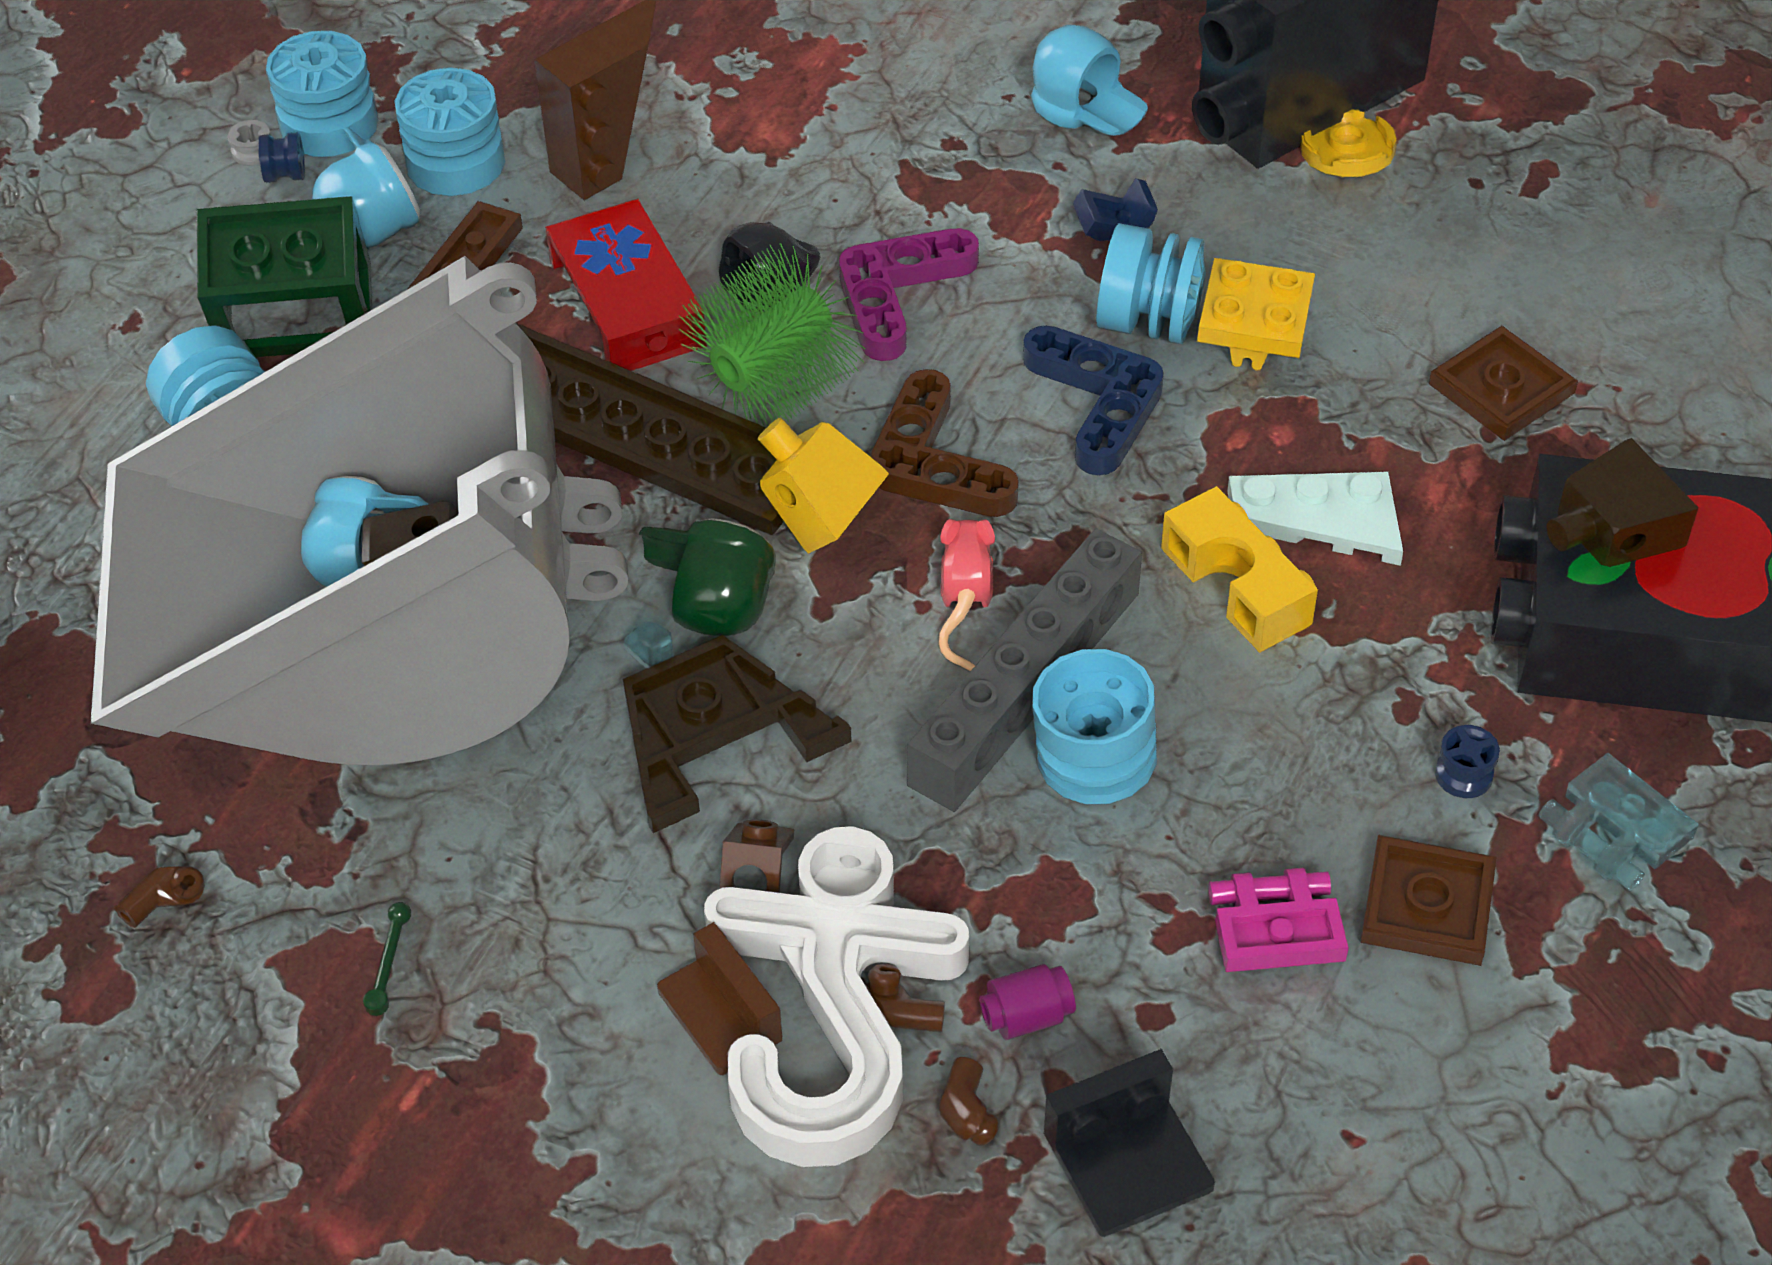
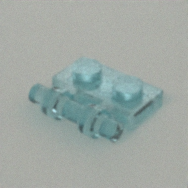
M1610 753L1605 754L1569 782L1565 797L1576 805L1568 811L1554 799H1551L1542 807L1538 814V817L1553 828L1552 836L1566 847L1574 845L1594 862L1593 869L1607 881L1614 878L1629 891L1635 889L1645 876L1643 871L1630 862L1633 857L1638 855L1656 869L1694 839L1699 826L1697 822ZM1597 822L1617 839L1608 844L1589 827Z

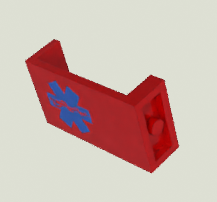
M639 199L546 226L550 263L553 269L564 266L602 334L606 361L633 371L694 351L690 349L692 347L703 348L686 334L707 347V343L696 337L695 335H699L678 316L680 315L699 334L706 336L692 322L694 320L689 315L690 313L693 318L698 319V324L705 330V326L702 324L704 322L690 306L695 311L696 309L693 304H696L702 311L703 309L694 298L695 294ZM697 308L700 315L705 320L704 314Z

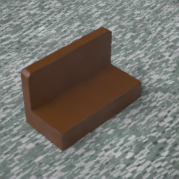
M715 922L693 933L696 961L660 980L657 983V989L660 997L716 1073L725 1075L728 1073L729 1049L738 1038L758 1034L767 1037L774 1045L783 1041L780 1007Z

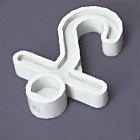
M834 827L817 834L804 846L798 860L800 895L726 887L714 891L708 896L704 904L706 926L715 922L740 956L787 962L804 990L806 1004L850 1075L848 1081L834 1093L824 1097L802 1096L794 1093L784 1085L779 1076L777 1049L774 1043L767 1037L758 1034L746 1035L738 1038L731 1045L728 1052L730 1103L744 1136L769 1157L800 1167L836 1166L869 1152L892 1129L903 1101L901 1044L861 980L862 971H870L872 967L878 964H890L901 972V976L942 981L959 977L966 971L969 963V929L958 916L948 913L893 907V856L883 840L872 832L857 827Z

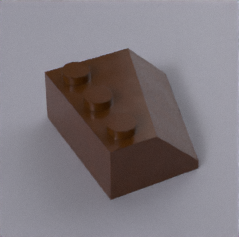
M644 0L534 59L549 171L584 201L622 180L657 2L655 0Z

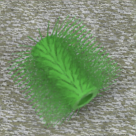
M783 247L782 250L791 268L792 276H789L782 256L783 264L774 252L778 259L779 271L769 253L773 261L772 263L765 255L769 267L763 259L764 266L756 259L761 267V270L759 268L758 270L763 274L764 278L760 276L757 269V273L753 270L751 274L745 268L748 276L741 271L745 280L736 272L741 282L740 284L731 273L735 283L737 281L742 289L738 287L737 283L735 285L730 280L731 288L734 291L733 294L727 285L729 289L727 292L731 296L730 299L724 290L726 287L719 281L724 293L721 290L720 292L728 302L721 294L719 295L715 292L714 296L708 291L712 300L706 295L705 298L708 304L706 302L705 304L711 311L705 307L703 301L701 306L703 311L696 304H693L696 311L690 306L704 322L702 324L707 327L711 335L702 329L690 313L689 315L694 320L692 322L706 336L699 334L678 315L699 335H695L696 337L705 341L712 348L709 350L686 334L706 350L695 347L690 349L709 357L711 363L688 362L712 365L715 372L697 379L716 373L718 376L713 380L719 377L720 381L711 393L721 381L727 386L723 396V409L728 388L732 389L736 415V391L737 410L738 398L740 396L747 419L740 393L743 392L747 401L750 419L751 409L757 424H759L752 410L753 402L758 410L763 426L762 417L769 426L764 409L769 418L771 419L772 417L775 421L774 417L766 409V401L769 403L777 419L775 413L777 415L781 414L777 405L783 414V410L786 413L788 411L790 414L787 406L792 412L794 411L793 407H796L795 402L803 408L798 398L804 403L805 400L802 396L804 395L809 401L807 394L813 398L810 390L819 398L813 388L814 386L818 391L820 390L817 383L827 393L822 384L823 382L828 386L822 369L827 375L828 381L835 388L828 374L831 377L832 375L826 370L825 366L829 368L831 373L833 371L840 380L841 378L837 370L841 373L842 371L838 365L849 375L843 363L851 371L852 369L837 354L839 353L850 361L846 355L848 353L836 342H842L850 351L852 350L842 340L848 341L836 335L830 328H834L853 342H855L853 339L836 327L858 331L832 319L831 314L857 316L843 314L845 312H830L831 309L828 308V305L846 298L826 304L825 301L833 295L825 300L822 298L831 286L822 296L819 295L820 291L816 292L822 279L820 278L822 265L815 290L810 288L808 253L804 282L795 253L802 286H800L797 280L793 255L794 271ZM770 263L777 270L778 279L776 278L770 266ZM781 266L783 267L784 271H785L786 274H787L789 283H788V281L783 277V273H782V270H781ZM807 271H808V287L806 286ZM769 274L775 278L776 286L771 282ZM779 275H780V277H781V279H782L784 285L780 282ZM793 275L796 280V285L793 282ZM741 279L747 284V288L743 285ZM757 281L761 283L762 289L759 287ZM752 283L759 289V291L754 289ZM767 283L771 285L772 290L767 287ZM741 291L745 294L746 300L743 298ZM750 292L755 295L757 301L751 297ZM736 293L743 299V302L738 300ZM708 299L714 304V308L711 307ZM725 302L729 304L730 310H728V308L726 307ZM734 303L739 306L740 311L735 308ZM720 304L727 310V313L721 309ZM697 308L710 320L711 323L709 324L713 326L714 330L702 318ZM708 311L716 317L719 324L710 318ZM717 313L723 316L724 322L719 319ZM832 322L838 323V324L843 325V326H845V327L832 324ZM829 333L833 334L838 339L833 338ZM703 337L708 338L711 341V343L706 341ZM830 341L833 342L841 350L843 354L834 349ZM698 350L708 352V353H710V356L707 355V354H705V353H702V352H700V351H698ZM852 351L862 362H864L854 351ZM823 353L829 355L832 363L824 357ZM830 353L838 357L843 367L832 357ZM817 354L821 356L823 362L818 359ZM814 364L820 367L821 372L816 368ZM802 366L807 369L808 374L803 371ZM811 366L814 367L817 375L812 372ZM833 375L834 381H835L837 384H839V383L837 382L835 376ZM799 376L805 379L806 384L800 379ZM786 377L792 381V385L788 383ZM796 377L799 379L802 387L797 384ZM811 379L815 381L817 387L811 382ZM784 388L790 391L791 396L785 391ZM771 389L776 392L778 398L773 395ZM781 389L784 391L787 399L782 396ZM796 391L800 393L802 399L796 394ZM767 393L773 398L776 408L769 402ZM747 394H748L749 397H750L751 405H750V403H749V401H748ZM760 395L764 398L765 405L761 400ZM755 398L760 402L764 416L759 410ZM780 402L785 405L787 411L781 406Z

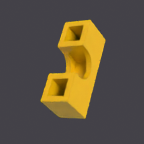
M1217 486L1164 513L1161 549L1193 583L1213 573H1229L1239 577L1230 582L1226 618L1259 653L1312 625L1318 592L1312 578L1305 571L1299 570L1282 553L1277 542L1272 537L1265 536L1252 523L1243 507L1237 502H1232Z

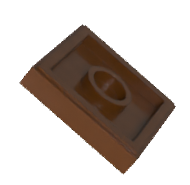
M1504 326L1498 327L1432 370L1429 379V385L1503 441L1574 395L1578 384L1577 379Z
M1378 835L1360 943L1481 966L1485 954L1497 857Z

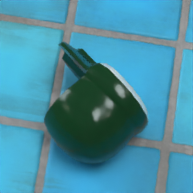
M714 518L695 521L687 531L665 527H642L639 535L643 538L644 558L652 565L677 571L672 599V614L676 623L688 630L712 636L736 635L747 631L756 624L763 612L770 579L775 574L776 554L772 545L759 532L746 525Z

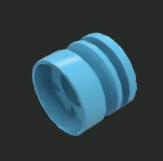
M311 31L287 39L279 44L268 56L266 73L271 84V94L276 103L275 112L280 133L285 138L288 133L299 132L303 151L306 155L329 157L351 152L356 148L343 128L349 127L363 140L370 139L377 129L378 114L374 94L370 88L371 78L367 69V58L359 42L349 35L334 31Z
M442 68L415 76L400 88L395 99L397 120L408 177L417 187L437 195L456 196L470 194L487 187L501 174L505 164V156L494 87L484 76L467 69Z
M1118 223L1109 244L1101 278L1096 315L1097 327L1131 334L1138 322L1140 313L1148 314L1149 337L1158 340L1165 320L1169 318V341L1183 344L1194 318L1197 317L1206 276L1203 258L1204 240L1190 237L1183 259L1178 258L1180 237L1178 234L1170 233L1160 255L1153 253V234L1151 229Z
M220 326L196 327L177 335L159 350L149 366L146 387L149 397L164 420L173 426L263 374L265 371L260 367L259 361L246 343L233 330Z
M1082 649L1059 657L1042 671L1033 687V716L1036 731V748L1038 751V767L1047 785L1062 797L1083 804H1110L1132 796L1147 784L1157 765L1154 684L1145 668L1129 656L1107 649Z

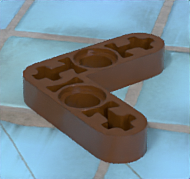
M932 369L918 370L910 374L905 380L871 453V458L889 473L878 488L887 492L984 516L999 517L1012 512L1017 506L1019 486L1018 477L1012 469L1004 465L932 448L950 409L951 384L949 378L942 372ZM929 393L925 407L920 406L919 398H924ZM915 424L921 426L924 431L918 435L909 436L900 433L898 429L904 425ZM948 472L954 474L958 479L953 483L945 485L938 484L930 478L937 473ZM968 481H971V488H968ZM994 488H998L996 493H991Z

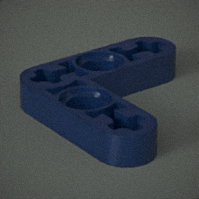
M1048 325L1031 329L1025 335L1023 341V362L1029 371L1100 395L1077 433L1075 443L1076 464L1088 474L1107 475L1114 472L1121 465L1161 397L1164 376L1162 367L1151 358L1064 329ZM1086 361H1097L1104 364L1105 368L1100 371H1087L1080 365ZM1142 380L1137 387L1136 394L1132 393L1131 384L1136 385ZM1120 409L1131 413L1132 417L1128 420L1117 421L1109 418L1106 414L1112 410ZM1103 436L1108 438V446L1102 447L1097 451L1102 443Z

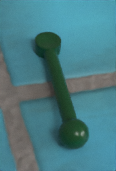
M395 902L388 909V918L391 924L374 988L363 997L364 1007L367 1013L372 1016H380L389 1008V1000L385 991L402 926L411 918V909L403 902Z

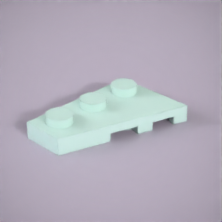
M1388 472L1229 476L1228 498L1243 507L1248 518L1265 536L1292 543H1298L1304 538L1333 544L1332 551L1348 555L1353 554L1354 548L1383 554L1381 562L1401 566L1403 547Z

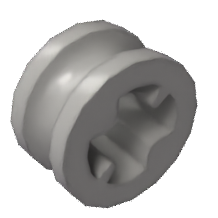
M246 120L231 127L227 137L233 159L237 163L249 166L260 164L258 138L259 135H271L269 126L258 120Z

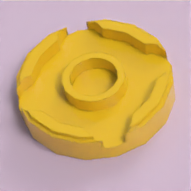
M1352 109L1344 113L1342 122L1313 136L1310 130L1305 132L1301 138L1302 156L1311 167L1325 174L1340 177L1366 176L1381 171L1392 162L1396 153L1397 139L1395 130L1386 120L1379 116H1376V120L1373 121L1364 118L1365 112Z

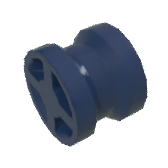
M288 133L285 138L277 139L269 134L259 135L258 153L264 182H276L279 177L289 176L294 181L304 180L305 160L300 133Z
M1461 725L1450 729L1442 739L1440 757L1438 758L1435 771L1437 782L1443 790L1455 797L1465 799L1476 798L1486 793L1492 785L1494 768L1499 758L1500 747L1497 739L1489 731L1479 726Z

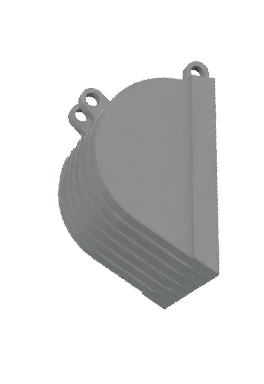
M464 256L107 464L91 724L154 737H160L172 731L327 763L386 765L427 760L475 746L512 727L544 700L560 677L568 655L570 639L567 599L602 601L617 597L628 586L627 560L623 553L615 548L569 543L562 532L601 533L612 529L622 518L621 494L617 487L608 481L564 476L557 465L552 396L548 373L532 341L516 324L517 321L530 314L537 303L535 278L530 270L522 265L509 262L498 263L481 271ZM511 287L520 291L511 297L501 296V288ZM342 476L364 477L374 480L385 492L397 495L419 496L429 504L442 501L449 502L459 511L458 516L327 587L316 581L303 564L301 556L302 530L315 506V492L326 479ZM592 503L605 505L598 509L583 508L585 505ZM596 571L610 572L604 576L589 575Z

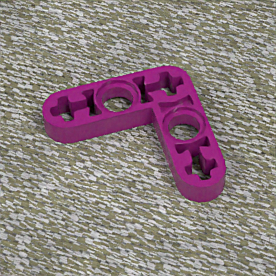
M961 228L946 229L854 245L841 253L839 257L840 284L850 314L857 315L851 317L855 329L858 330L856 332L860 344L864 347L862 350L868 357L878 361H890L900 357L907 348L906 322L894 288L955 278L972 273L979 264V239L974 233ZM913 256L921 261L914 265H905L897 260L902 257ZM859 268H863L868 273V278L861 280ZM866 298H880L885 301V303L877 307L864 306L860 302ZM884 325L885 338H882L881 334L877 332V326Z

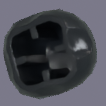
M749 222L737 226L725 239L719 265V278L728 291L729 289L724 280L731 287L730 280L735 285L737 283L738 287L742 289L736 272L745 280L741 271L748 276L746 268L752 274L748 266L749 264L757 273L751 259L761 270L756 259L764 266L763 259L769 267L765 255L773 263L769 255L770 253L780 271L778 259L774 252L783 264L782 256L789 276H792L791 268L782 250L783 247L794 271L793 255L797 280L800 286H802L795 253L803 282L805 281L807 253L809 278L819 264L820 253L814 245L793 238L786 231L770 222ZM770 263V266L776 278L778 279L777 270ZM781 266V270H782V273H783V277H784V278L788 281V283H789L787 274H786V272L784 271L783 267ZM758 270L760 276L764 278L763 274ZM731 273L735 276V278L739 281V283H738L737 281H736V283H735V281H734L733 276L731 275ZM769 274L771 282L776 286L775 278ZM779 275L780 282L784 285V283H783V281H782V279H781V277H780V275ZM793 275V282L796 285V280ZM741 279L743 285L747 288V284ZM757 281L759 287L762 289L761 283ZM752 283L754 289L759 291V289ZM767 283V287L772 290L771 285ZM741 291L743 298L746 300L745 294ZM750 292L751 297L757 301L755 295ZM736 293L738 300L743 302V299Z

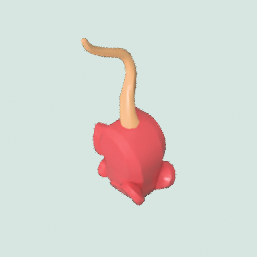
M949 519L944 524L940 536L941 542L946 545L941 561V597L946 607H950L952 601L958 602L939 633L938 643L940 651L946 659L971 671L975 665L952 652L949 648L948 640L951 632L967 615L973 602H981L983 607H988L992 599L993 558L990 554V545L994 544L995 535L990 522L986 519L981 521H956Z

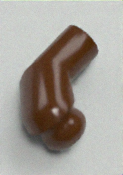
M190 866L156 868L132 889L114 909L126 924L136 928L157 907L189 905L198 900L204 891V877L198 869Z
M878 964L871 968L868 973L869 983L865 986L889 1026L921 1031H943L945 1002L911 998L899 984L901 972L893 965Z
M958 1057L953 1062L940 1099V1115L961 1139L968 1140L970 1138L978 1146L986 1145L997 1134L999 1124L997 1117L991 1112H986V1105L975 1095L983 1074V1067L971 1058Z

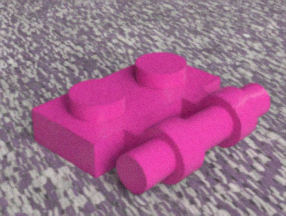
M1304 868L1285 869L1284 875L1258 878H1253L1251 872L1237 873L1231 875V880L1208 883L1211 905L1232 903L1234 907L1217 908L1215 919L1225 972L1346 961L1348 944L1337 898L1312 900V896L1331 894V881L1328 871L1306 873ZM1286 899L1287 901L1270 904L1258 903V901Z

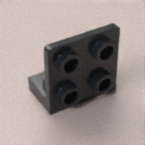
M1162 1049L1046 1095L1044 1135L1095 1229L1102 1237H1107L1205 1196L1214 1190L1215 1179L1169 1102L1173 1067Z

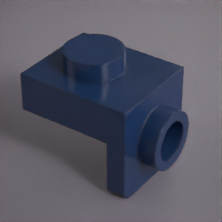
M1137 178L1133 181L1123 198L1081 189L1072 203L1085 235L1097 241H1111L1114 229L1118 223L1149 228L1154 222L1158 211L1147 182Z

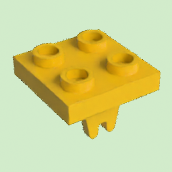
M1214 258L1200 319L1197 342L1230 347L1233 366L1240 367L1244 358H1250L1254 370L1262 368L1268 353L1300 358L1315 273Z

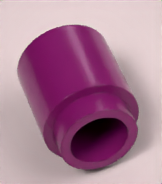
M1042 964L987 981V994L979 998L981 1012L987 1028L990 1032L999 1030L1005 1040L1063 1023L1064 1016L1073 1014L1076 1011L1074 992L1068 975L1062 966L1049 969L1047 965Z

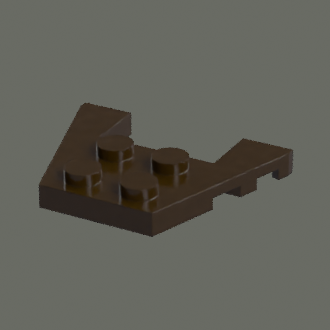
M724 635L623 679L649 828L653 833L700 812L699 799L678 767L776 722L781 725L806 762L852 742L851 727L845 720L838 715L832 719L816 707L815 699L801 689L794 692L775 679L774 670Z

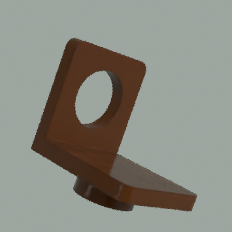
M750 819L743 821V823H737L723 841L720 889L735 887V871L744 865H754L760 868L766 876L767 887L765 891L780 893L782 856L794 839V829L778 827V824L773 821Z

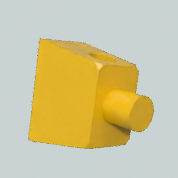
M780 417L765 428L758 437L763 446L777 459L760 480V487L808 554L838 540L889 475L884 467L829 423L821 422L797 435Z

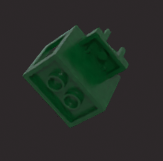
M352 196L196 209L197 298L208 326H220L235 332L232 324L233 305L338 297L346 325L373 310L371 261ZM333 332L243 339V341L256 358L293 355Z

